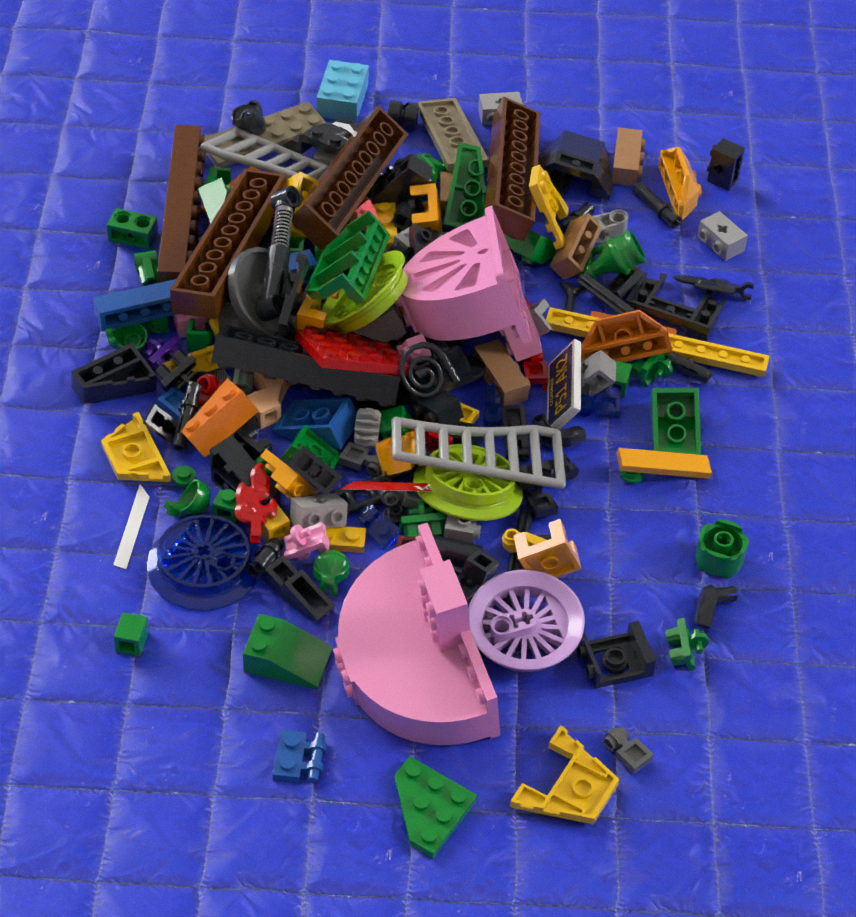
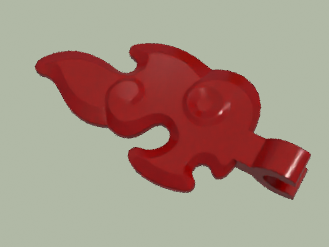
M261 462L256 464L251 470V486L247 487L244 482H241L236 490L237 506L235 508V516L240 522L250 524V544H260L261 525L267 523L265 517L270 516L274 519L277 514V502L275 499L272 498L269 504L265 506L260 503L269 497L270 479L264 471V464Z

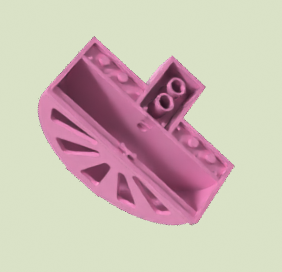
M492 206L485 208V216L468 222L427 245L403 268L408 276V284L396 301L399 307L403 306L405 321L408 327L412 325L415 333L418 332L423 334L424 337L433 340L451 341L500 331L501 335L505 336V344L509 355L514 354L517 362L542 353L540 336L523 296L517 265Z
M428 523L418 525L419 536L415 537L416 540L392 549L371 563L356 579L344 600L338 624V637L335 638L337 648L333 649L339 675L342 676L344 681L343 685L347 697H353L355 705H359L378 725L401 738L413 742L439 746L458 745L489 736L490 739L500 736L497 695L470 630L468 603L450 559L442 560Z

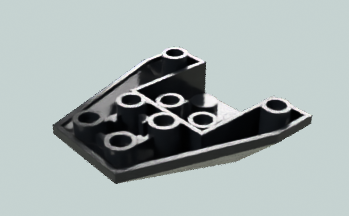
M565 130L538 155V165L544 171H547L549 177L553 169L561 173L593 181L589 194L597 198L610 199L614 184L605 142Z

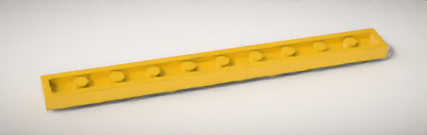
M552 307L549 308L546 321L552 328L551 330L580 337H586L594 321L601 319ZM669 334L673 348L672 352L687 360L693 359L697 363L765 378L769 355ZM671 352L664 353V355L669 356Z

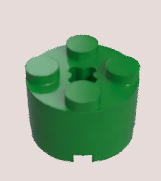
M716 520L714 524L709 525L707 523L704 525L699 533L695 552L698 569L726 579L734 577L735 573L744 564L749 543L748 537L742 532L743 529L738 524L728 520Z

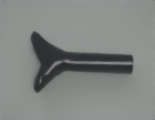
M562 281L560 286L567 295L564 310L573 312L575 297L587 290L582 286L574 287Z

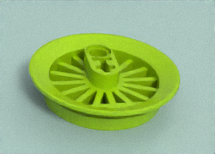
M390 251L382 255L365 301L359 305L353 299L347 297L343 288L339 290L338 299L328 297L321 308L322 312L327 313L325 325L336 324L342 331L351 332L371 323L389 309L401 296L408 284V276L402 268L405 262L403 253L400 251Z
M462 444L449 445V460L463 462ZM472 445L473 464L486 466L485 448ZM439 448L430 457L439 458ZM495 452L496 468L509 470V461ZM424 465L416 469L413 477V483H426L433 491H416L428 505L447 515L466 520L489 521L504 518L519 508L523 498V491L516 484V481Z

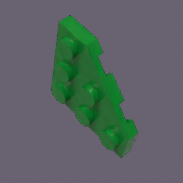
M409 756L395 774L396 790H398L400 807L407 828L409 845L433 859L477 801V794Z

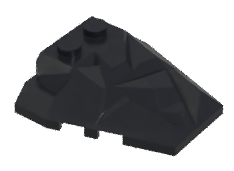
M344 117L332 122L312 126L303 133L291 137L283 143V147L303 154L314 146L336 156L360 123Z

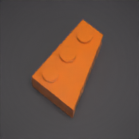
M227 378L196 415L186 423L181 432L197 451L206 458L210 454L212 447L231 436L259 410L245 393Z

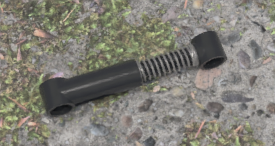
M294 186L281 189L270 197L271 206L275 211L271 246L268 247L261 300L256 302L255 305L257 316L264 322L280 317L285 300L291 252L288 246L292 215L295 208L299 207L302 203L301 194Z

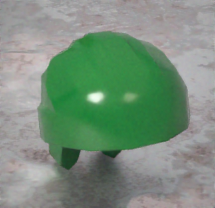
M139 323L115 328L114 330L112 327L105 329L108 344L113 349L118 350L133 343L136 349L141 352L148 341L147 331Z
M194 479L184 490L177 503L167 500L163 507L167 509V514L181 518L185 515L203 514L210 504V491L204 482Z
M326 550L315 558L313 575L321 582L319 588L323 593H325L328 587L331 594L336 596L339 592L337 584L346 579L350 574V562L346 555L340 551Z

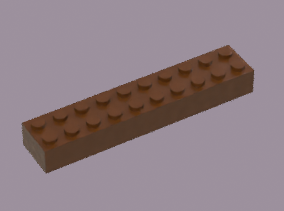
M503 96L493 115L485 208L493 207L504 234L512 239L524 241L535 222L536 202L530 191L529 183L532 167L538 165L541 112Z
M379 105L362 120L292 215L293 225L320 250L338 236L408 136V133Z
M175 125L157 269L158 283L177 279L192 255V250H195L197 246V237L194 236L198 235V222L196 220H200V207H197V205L201 206V195L198 188L203 186V178L200 177H204V164L202 163H206V152L200 148V145L205 142V134H201V126Z
M252 169L243 170L170 289L172 313L203 317L205 319H217L229 298L228 273L231 263L241 252L259 246L275 218V211L271 206L270 197L273 193L285 188L286 174Z

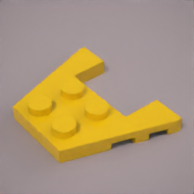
M540 165L532 167L529 188L539 212H543L546 217L545 226L548 233L552 231L556 239L553 245L558 250L564 247L565 237L555 217L556 214L560 220L568 217L569 208L550 181L547 171H544Z
M560 725L550 740L548 748L571 760L548 795L522 783L511 799L510 807L594 825L616 790L619 778L596 757L593 758L584 750V745L578 740H573L568 735V730Z

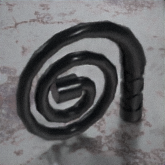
M420 342L411 345L404 351L399 361V375L405 388L414 396L423 399L433 397L440 391L443 385L444 374L437 360L429 356L414 358L409 364L407 374L409 381L418 389H428L433 386L435 381V374L428 367H421L414 372V375L420 380L428 373L430 375L429 382L427 384H420L415 380L413 367L418 362L428 361L435 366L438 372V383L434 390L428 393L416 391L410 386L404 373L405 361L414 350L423 348L431 350L440 360L452 384L461 380L450 362L448 354L442 348L430 342Z

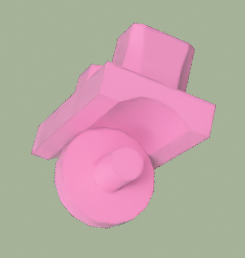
M322 522L305 529L300 525L292 526L291 534L284 536L286 544L284 556L287 560L297 558L302 561L309 557L311 551L317 550L322 553L329 550V538L326 536V526Z

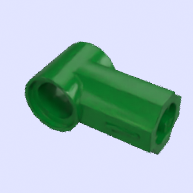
M156 250L134 253L135 269L139 273L142 287L158 283V258Z

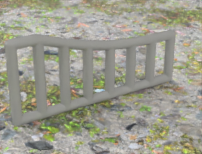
M240 128L233 129L200 145L201 150L219 158L268 172L286 174V178H290L297 174V172L311 167L315 171L307 175L318 179L328 167V165ZM236 137L244 139L225 149L216 147ZM255 144L262 147L246 155L236 154ZM271 152L280 154L268 161L258 160V158ZM290 159L297 162L287 168L277 166Z
M401 417L392 418V458L396 461L557 489H564L566 487L562 439L559 429L538 425L466 427ZM401 427L415 430L416 454L402 452ZM425 431L438 433L439 458L426 456ZM448 434L462 437L463 462L449 460ZM529 434L533 474L519 472L516 435ZM539 435L552 437L556 478L542 475ZM471 436L484 437L486 466L473 464ZM507 436L509 470L496 468L494 437Z

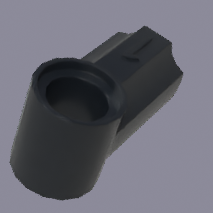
M414 196L396 204V211L392 219L395 227H399L402 230L406 229L412 223V214L424 213V206L420 198Z

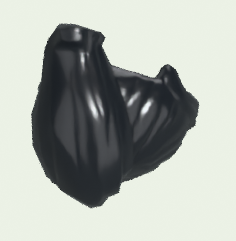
M250 100L248 104L240 105L232 111L231 120L233 126L249 131L256 136L266 131L267 125L259 101Z

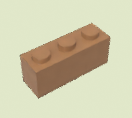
M618 127L612 172L613 184L634 186L637 183V178L642 177L643 166L641 165H643L644 152L640 151H644L646 139H642L643 130Z
M589 213L570 221L564 234V247L556 251L550 267L564 280L583 271L602 229V226Z
M499 339L474 346L473 356L477 357L485 365L486 371L482 377L501 405H515L527 401L528 393L531 389L530 382L521 373L518 363L514 362L509 355L507 347L503 346Z

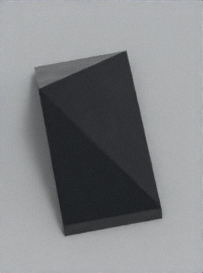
M153 404L143 424L172 445L178 421L156 404Z

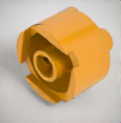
M415 430L402 435V452L416 454ZM392 437L375 443V450L383 476L401 473L415 467L413 463L396 461L392 458Z

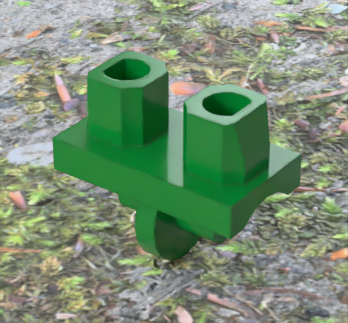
M664 353L642 358L644 362L636 360L632 364V374L641 377V385L646 387L649 386L655 377L667 378L673 372L672 362L666 359Z
M417 501V508L408 509L409 516H401L399 528L400 532H404L407 542L416 540L415 537L419 536L418 525L428 523L433 536L443 535V526L446 520L445 513H433V507L424 508L423 501Z
M685 618L677 619V627L665 630L669 646L677 644L682 646L669 650L670 660L673 666L687 664L689 670L696 669L693 650H696L697 654L703 653V648L709 644V638L707 634L700 633L699 629H694L692 631L693 634L690 635V631L686 627Z

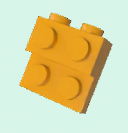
M267 449L260 456L267 462L265 467L273 473L270 477L277 482L275 487L290 500L293 497L316 495L318 492L300 474Z

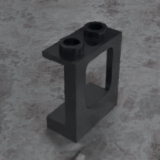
M639 621L629 623L627 633L588 641L585 633H583L581 641L576 648L579 659H583L585 663L587 679L592 680L595 689L654 675L656 659ZM610 648L623 650L628 659L627 665L629 670L601 676V671L594 654L607 651Z

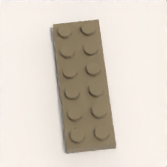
M456 98L416 102L419 103V115L447 171H453L459 143L480 147L483 167H489V159Z
M305 102L264 116L267 125L266 131L257 136L283 146V143L291 137L303 133L312 126L326 122L309 102ZM235 126L227 130L206 136L205 142L226 132H229L233 129H236L237 127ZM236 137L216 147L225 149L244 139ZM255 144L236 154L246 155L262 147ZM206 152V155L216 167L224 168L237 163Z

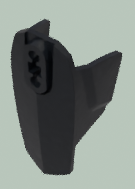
M413 330L397 340L391 347L398 351L397 346L402 345L406 339L420 335V333H415ZM425 337L426 342L434 343L448 354L450 362L461 379L452 384L440 360L430 350V357L437 360L444 374L441 387L443 390L448 392L457 389L484 375L486 371L485 365L477 357L464 354L459 345L449 349L445 340H433ZM421 361L413 367V376L420 384H427L430 380V375L427 373L425 377L418 380L414 372L421 367L431 368L435 374L433 384L437 385L438 372L433 364L428 361ZM405 376L410 386L413 387L416 391L419 390L417 387L412 385V383L408 379V376ZM403 384L401 395L395 406L385 407L378 405L377 401H359L355 399L357 411L360 408H373L381 412L401 405L411 404L408 396L412 393Z

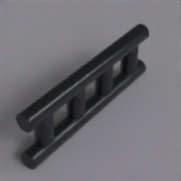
M415 464V467L411 470L385 476L381 474L360 482H397V479L409 476L413 482L414 473L419 465ZM338 488L333 490L332 493H337L348 503V516L382 505L383 503L377 490H366L370 498L360 502L356 501L353 493L363 490Z

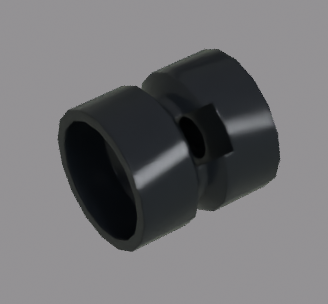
M390 100L388 115L397 124L403 125L405 129L416 130L419 103L407 102L403 105L402 101Z

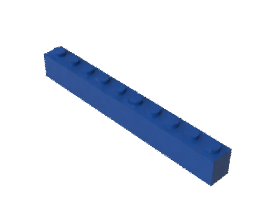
M310 249L290 253L289 268L293 273H296L299 267V262H296L298 253L305 254L308 257L309 267L302 286L308 285L317 265V261ZM176 279L93 297L95 317L101 330L105 331V329L110 327L115 329L177 315L178 313H172L170 289ZM229 296L228 300L226 301V303L231 302L230 296Z

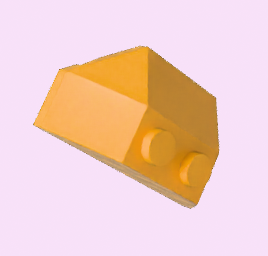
M680 147L660 150L658 168L673 211L683 220L697 206L698 197H701L702 194L701 185L697 184L696 172L692 170L689 160Z

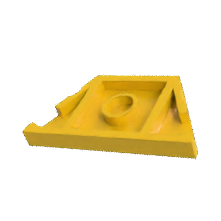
M139 412L132 415L133 419L126 425L122 423L113 433L108 434L101 440L102 448L118 480L171 481V474L146 425L143 424V419Z

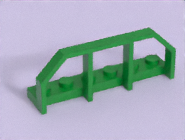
M370 210L346 225L338 236L324 247L305 290L312 299H326L343 288L347 297L353 299L357 305L365 301L390 238L388 231ZM368 226L364 235L361 230ZM359 247L357 254H355L353 250ZM351 266L348 276L341 273Z

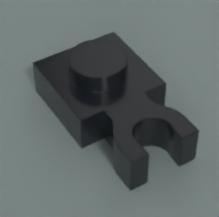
M542 486L535 487V490H530L529 488L522 490L523 496L526 498V505L532 511L535 519L558 514V505L549 492L542 493Z

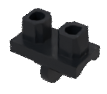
M178 350L171 357V361L177 366L172 372L164 364L155 371L161 383V388L165 393L174 385L180 391L185 386L187 387V383L192 382L191 380L197 376L191 371L196 366V358L192 354L188 356L181 350Z
M251 425L243 429L239 428L233 433V437L254 461L266 449L272 452V443L267 438H263L258 442L255 441L257 439V432Z

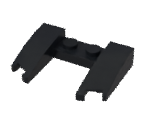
M644 272L625 303L633 309L641 310L646 315L652 316L655 319H661L676 326L687 328L686 336L707 342L725 306L726 299L724 298L720 303H717L716 300L711 298L714 292L706 291L695 310L658 297L666 281L667 274L660 273L658 281L647 279V272Z

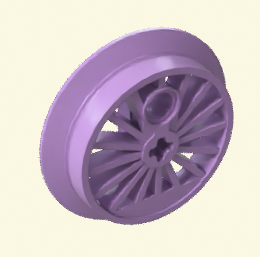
M514 570L491 578L474 594L468 608L470 630L477 648L493 662L514 671L534 672L560 663L577 648L584 632V611L576 594L558 578L539 571ZM507 595H509L513 609L502 600ZM516 595L524 596V609H521ZM529 596L538 597L532 609H529ZM545 602L546 607L538 612L542 603ZM496 605L502 612L497 611L492 607ZM487 616L492 618V620H484V618ZM484 630H490V633L485 634ZM522 641L521 659L513 658ZM527 642L534 659H526ZM548 643L555 645L559 648L554 650ZM511 645L506 655L500 652ZM538 647H540L547 655L541 657Z

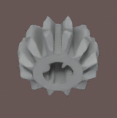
M360 408L357 411L354 429L355 444L366 448L376 447L375 443L379 441L381 413L379 410Z

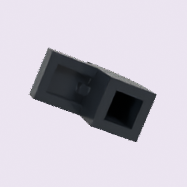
M480 549L466 559L461 574L457 577L467 603L471 601L474 594L485 582L493 578L499 564L497 560Z

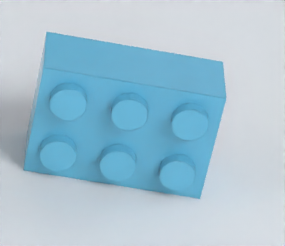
M329 60L317 95V112L322 118L338 120L348 117L357 122L368 87L369 65Z

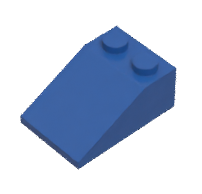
M350 397L292 400L272 431L274 434L294 440L299 431L306 425L333 448L338 450L344 446L355 429L357 411Z

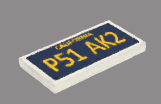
M576 339L548 364L547 420L552 428L561 429L581 410V342Z

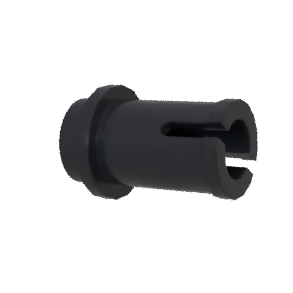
M269 542L262 546V551L251 564L256 572L264 573L272 561L279 558L280 548L277 544Z

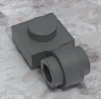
M349 442L339 456V464L358 471H361L366 466V472L372 477L383 474L377 454L371 455V449Z
M379 490L382 503L388 506H393L398 501L407 509L417 508V501H423L424 508L427 505L416 491Z
M614 727L605 734L603 743L608 750L612 752L616 750L615 757L635 774L653 760L654 754L637 737L628 741L629 735L624 728Z

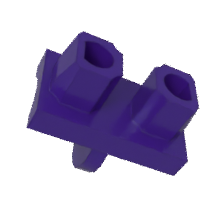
M173 336L166 344L161 339L158 341L149 339L145 343L147 351L144 352V355L149 358L148 364L154 372L166 362L167 358L171 360L172 355L178 350L184 352L178 346L180 341L178 337Z

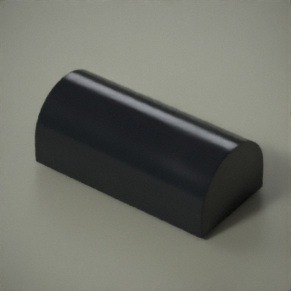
M437 535L433 536L442 560L450 559L454 566L463 568L468 557L478 549L481 551L483 549L482 545Z

